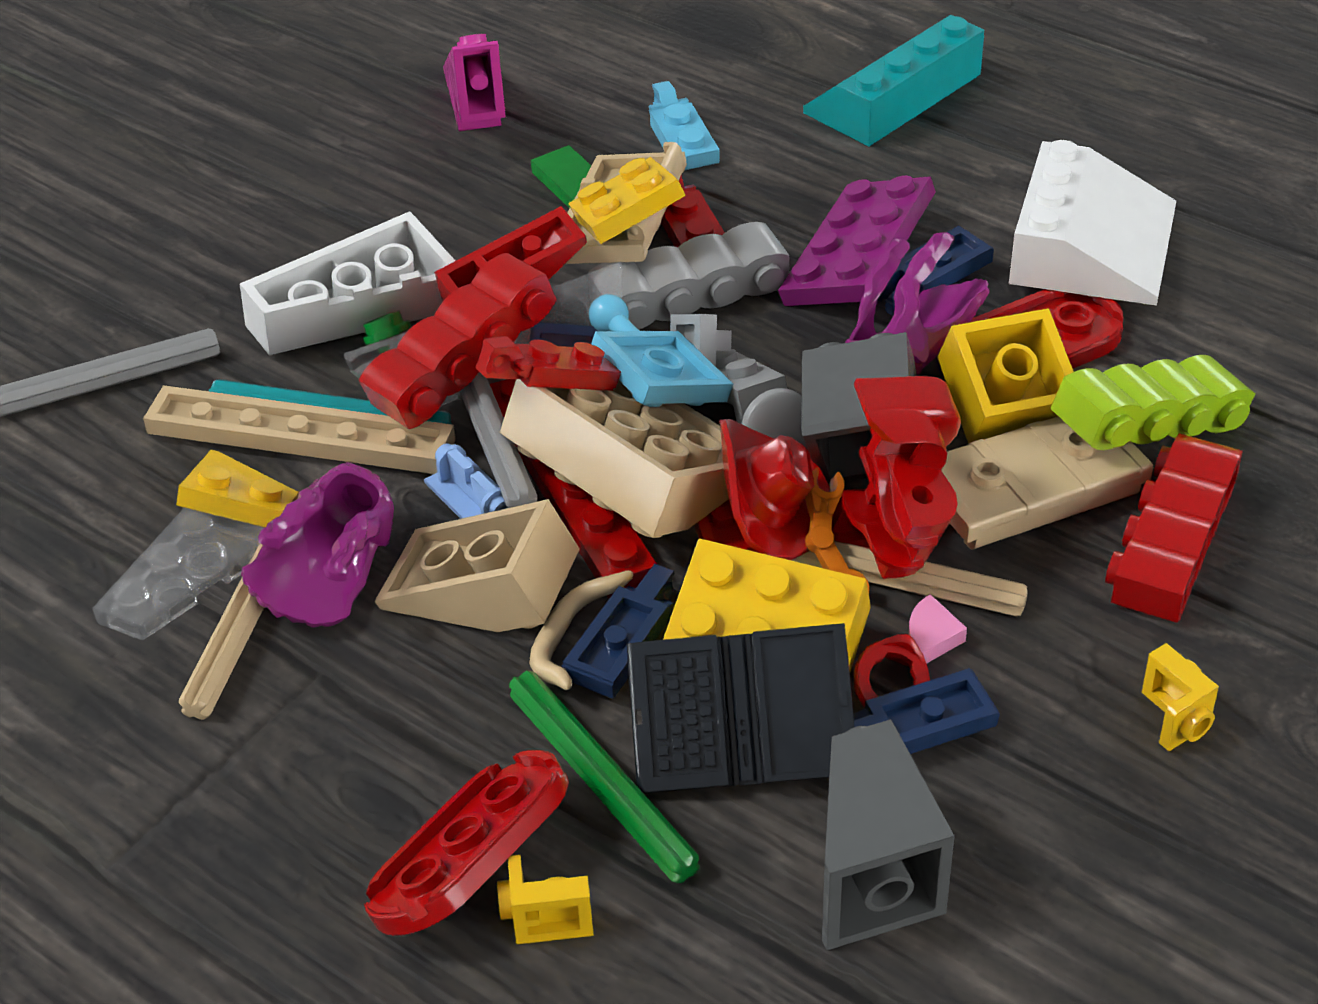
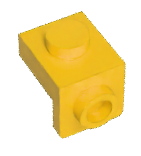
M1167 643L1149 653L1142 694L1165 712L1159 744L1167 751H1171L1187 740L1194 742L1200 739L1211 728L1215 719L1213 710L1219 686L1203 674L1194 662L1185 659Z

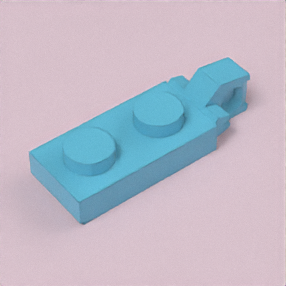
M669 81L652 84L654 102L653 105H649L650 126L662 147L664 142L677 143L681 147L682 152H685L687 163L685 170L719 163V148L693 104L689 103L687 98L677 99L675 88Z

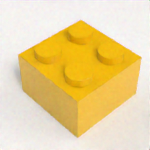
M1049 308L953 325L937 357L961 417V424L968 444L1025 427L1027 424L1036 421L1041 422L1058 416L1051 410V406L1063 378L1074 372Z

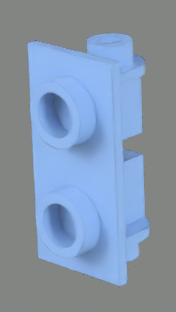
M446 443L437 449L435 453L437 473L425 478L424 482L460 519L511 508L506 506L500 487L469 457H466V452L461 446Z

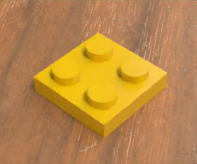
M652 157L647 159L637 158L623 165L619 170L620 174L607 182L599 181L584 187L578 193V198L568 204L576 220L602 244L686 196L678 179Z

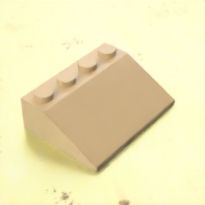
M516 379L500 434L517 444V449L523 455L539 459L555 470L554 474L560 480L577 485L592 495V500L598 506L615 511L629 520L636 532L647 537L659 538L665 534L688 530L729 500L723 466L720 426L686 404H662L660 407L645 406L633 398L632 393L620 380H618L616 388L610 391L527 387L520 379Z

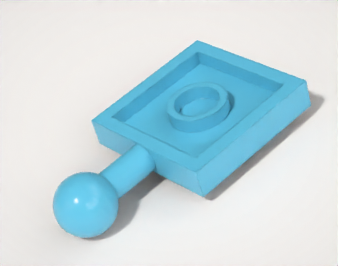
M601 295L592 302L589 308V321L598 331H595L591 344L602 349L605 353L604 357L621 371L620 382L632 393L633 398L637 402L649 407H660L662 404L686 403L688 405L701 406L708 402L728 401L733 383L679 331H639L628 320L629 310L626 303L616 295Z

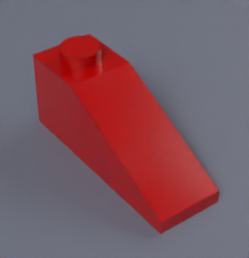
M560 206L435 271L442 302L458 288L471 284L476 274L487 262L504 253H508L546 274L549 280L587 243L586 235L564 208Z

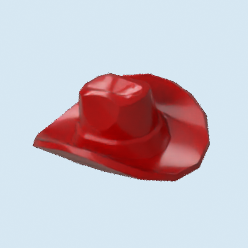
M720 420L726 487L732 513L744 541L758 553L787 560H793L809 552L810 550L805 544V538L809 533L810 516L805 497L815 486L813 470L815 468H819L817 485L822 491L830 492V486L820 467L810 459V452L804 445L792 437L779 435L776 438H772L734 420Z

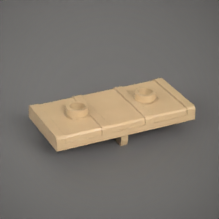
M664 142V152L597 155L586 178H583L578 193L592 183L599 181L605 183L620 174L619 170L623 165L637 158L647 159L652 157L679 181L681 174L687 166L685 152H682L681 147L675 142ZM667 207L602 244L576 220L570 208L568 214L586 235L587 243L566 264L643 262L648 254V248L660 227L661 219Z
M1059 416L947 451V461L941 469L955 490L958 502L955 515L950 524L964 539V543L973 550L1137 494L1140 491L1141 484L1145 483L1147 479L1151 480L1153 464L1131 441L1113 449H1094Z

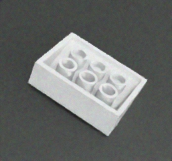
M1067 140L1042 141L1014 234L1009 284L1157 306L1176 200L1089 147L1077 146L1075 143Z

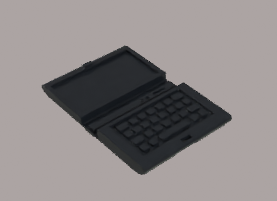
M845 623L756 631L752 634L722 637L707 635L626 644L636 783L643 793L830 778L832 736L845 733L855 727ZM637 711H641L642 724L640 725L637 722Z

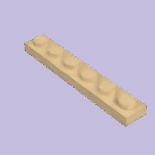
M164 385L143 418L147 434L430 474L437 473L435 459L437 449L443 444L449 443L454 445L455 442L454 425L426 421L418 427L407 429L391 417L385 415Z

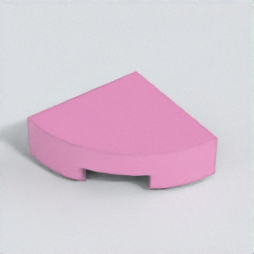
M931 594L916 605L909 621V635L913 637L923 653L926 664L966 642L967 627Z

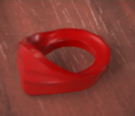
M897 634L867 646L860 654L854 669V690L864 707L866 700L878 697L871 688L869 681L870 671L875 664L882 662L884 658L908 666L914 679V685L930 681L924 655L913 637L909 634Z

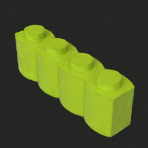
M1196 355L1180 363L1170 359L1157 360L1142 368L1135 364H1121L1105 372L1094 368L1077 370L1063 378L1051 410L1092 448L1108 450L1121 447L1129 441L1136 444H1148L1160 441L1168 435L1176 438L1179 433L1196 436L1205 430L1211 433L1234 430L1247 419L1250 413V405L1256 393L1211 356Z

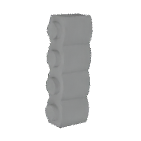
M749 222L738 225L723 235L706 234L694 237L679 247L662 246L650 249L643 262L601 263L588 272L590 300L593 302L596 298L605 294H613L620 297L628 307V320L640 330L655 320L671 321V314H692L700 307H723L739 300L744 295L759 296L778 290L789 274V254L766 223Z

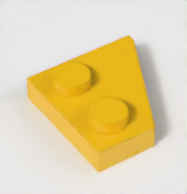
M210 450L179 485L176 505L266 527L270 521L282 514L287 504L298 499L299 492L219 451Z

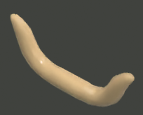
M623 571L586 581L572 589L557 603L538 633L530 653V667L542 681L556 685L564 690L571 688L572 679L567 670L551 662L553 652L556 650L574 616L592 601L614 593L618 586L624 587L633 577L632 571Z

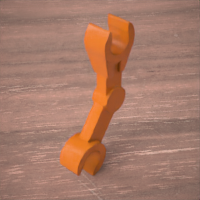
M817 467L813 470L815 486L805 497L810 516L809 533L805 538V544L812 553H815L822 568L866 579L861 572L848 568L834 543V534L831 530L832 515L845 486L844 479L841 473L837 472L830 480V492L822 491L817 485L819 468ZM866 579V581H867V587H868V593H869V583H868V580Z

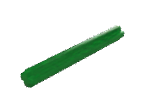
M525 671L519 677H513L509 683L512 700L667 877L675 883H683L688 877L694 876L699 870V855L540 677L533 671Z

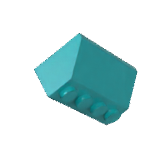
M949 15L804 105L803 113L869 147L981 75L984 29L968 23L964 18Z

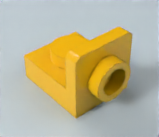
M512 855L508 858L509 880L497 881L501 920L513 919L516 944L594 936L588 876L571 878L551 877L544 881L524 883L521 855Z

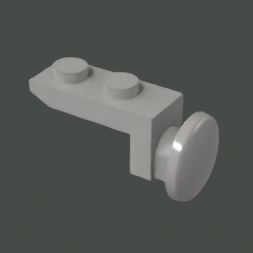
M731 349V351H716L715 367L733 383L727 403L734 407L736 422L772 438H776L779 435L792 437L807 449L802 437L801 428L802 396L793 390L787 389L785 375L756 362L755 359H750L736 352L734 349Z

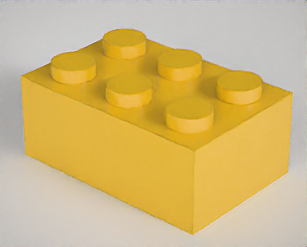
M698 539L663 640L707 635L722 637L752 634L756 631L845 623L849 672H851L871 608L867 581L865 578Z

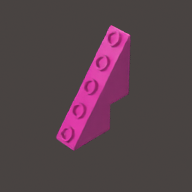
M486 34L460 37L457 46L451 48L443 66L458 131L501 126V118L506 116L498 41L487 42Z

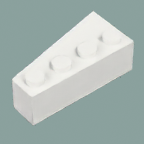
M407 212L240 283L245 326L269 355L365 333L363 324L400 310L403 320H409V322L434 316L442 303L434 272L455 260L411 212Z

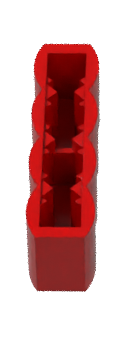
M508 253L491 259L479 270L471 284L462 286L452 292L440 304L434 316L427 317L412 326L402 337L397 348L380 354L365 368L359 378V382L370 403L407 429H413L426 422L438 411L447 396L461 391L477 376L479 371L475 367L479 360L484 339L507 336L515 342L521 331L532 328L546 317L556 302V297L546 274Z
M1181 433L1176 436L1172 447L1164 445L1161 447L1154 468V476L1158 478L1156 481L1147 479L1138 505V511L1142 512L1141 516H1130L1122 539V546L1126 547L1124 553L1114 551L1107 569L1105 583L1114 585L1111 603L1175 623L1179 622L1192 587L1203 565L1208 548L1219 526L1222 514L1233 492L1241 463L1242 450Z

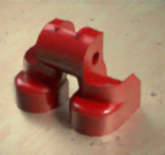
M938 377L856 378L854 387L868 425L871 427L870 431L872 434L869 444L860 447L858 451L870 483L865 489L843 490L832 515L831 530L834 534V541L869 548L874 555L882 579L903 578L913 575L923 568L926 560L955 515L958 506L956 492L941 469L947 461L948 453L946 446L957 436L961 417L947 383Z

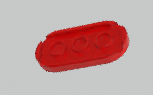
M1047 289L974 317L970 321L975 322L1049 308L1072 369L1113 351L1120 343L1123 333V311L1114 299Z
M527 750L516 753V755L512 756L516 762L515 764L509 765L504 769H501L498 763L484 768L452 796L383 864L370 880L366 891L370 902L364 903L366 913L376 928L387 935L411 934L438 923L461 907L562 802L568 789L569 780L554 754L543 750Z

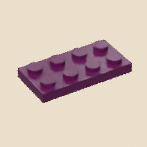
M904 175L887 181L870 182L869 180L862 179L847 184L778 291L784 306L860 302L865 293V279L876 267L880 256L890 246L892 240L905 239L907 241L935 195L936 191L931 176L912 178L911 176Z

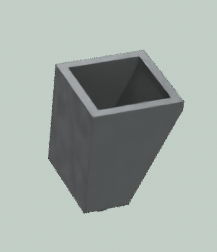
M906 332L899 334L880 333L872 336L870 339L843 344L830 342L815 349L802 351V437L810 452L813 463L820 467L828 484H830V480L837 472L841 473L844 482L868 478L858 451L860 447L869 444L872 438L871 427L868 425L854 387V382L856 378L916 376L914 356Z

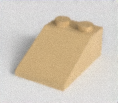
M549 499L418 528L412 534L378 594L375 603L381 610L493 632L534 628L544 624L580 548Z

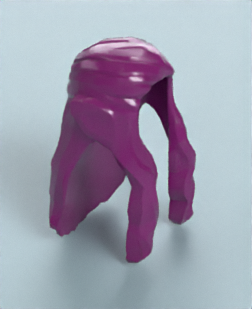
M948 232L935 233L910 261L905 275L896 286L894 315L884 331L877 333L874 328L877 299L897 270L901 259L910 248L909 243L905 239H894L878 259L876 267L865 279V293L860 301L858 322L845 343L870 339L872 336L880 333L899 334L906 332L914 356L916 376H919L923 368L939 354L951 326L969 323L976 315L977 310L990 292L987 280L974 279L948 286L941 284L919 293L920 284L934 270L938 260L946 253L954 241V236Z
M346 462L332 468L322 477L316 479L309 487L299 491L298 499L287 504L282 514L270 521L261 530L258 541L263 547L258 557L252 563L242 567L241 576L243 577V583L248 586L250 595L257 598L259 605L268 607L276 618L285 616L292 623H306L312 628L333 626L350 615L352 603L366 584L377 547H386L390 542L394 505L384 482L377 474L372 473L370 470L351 462Z

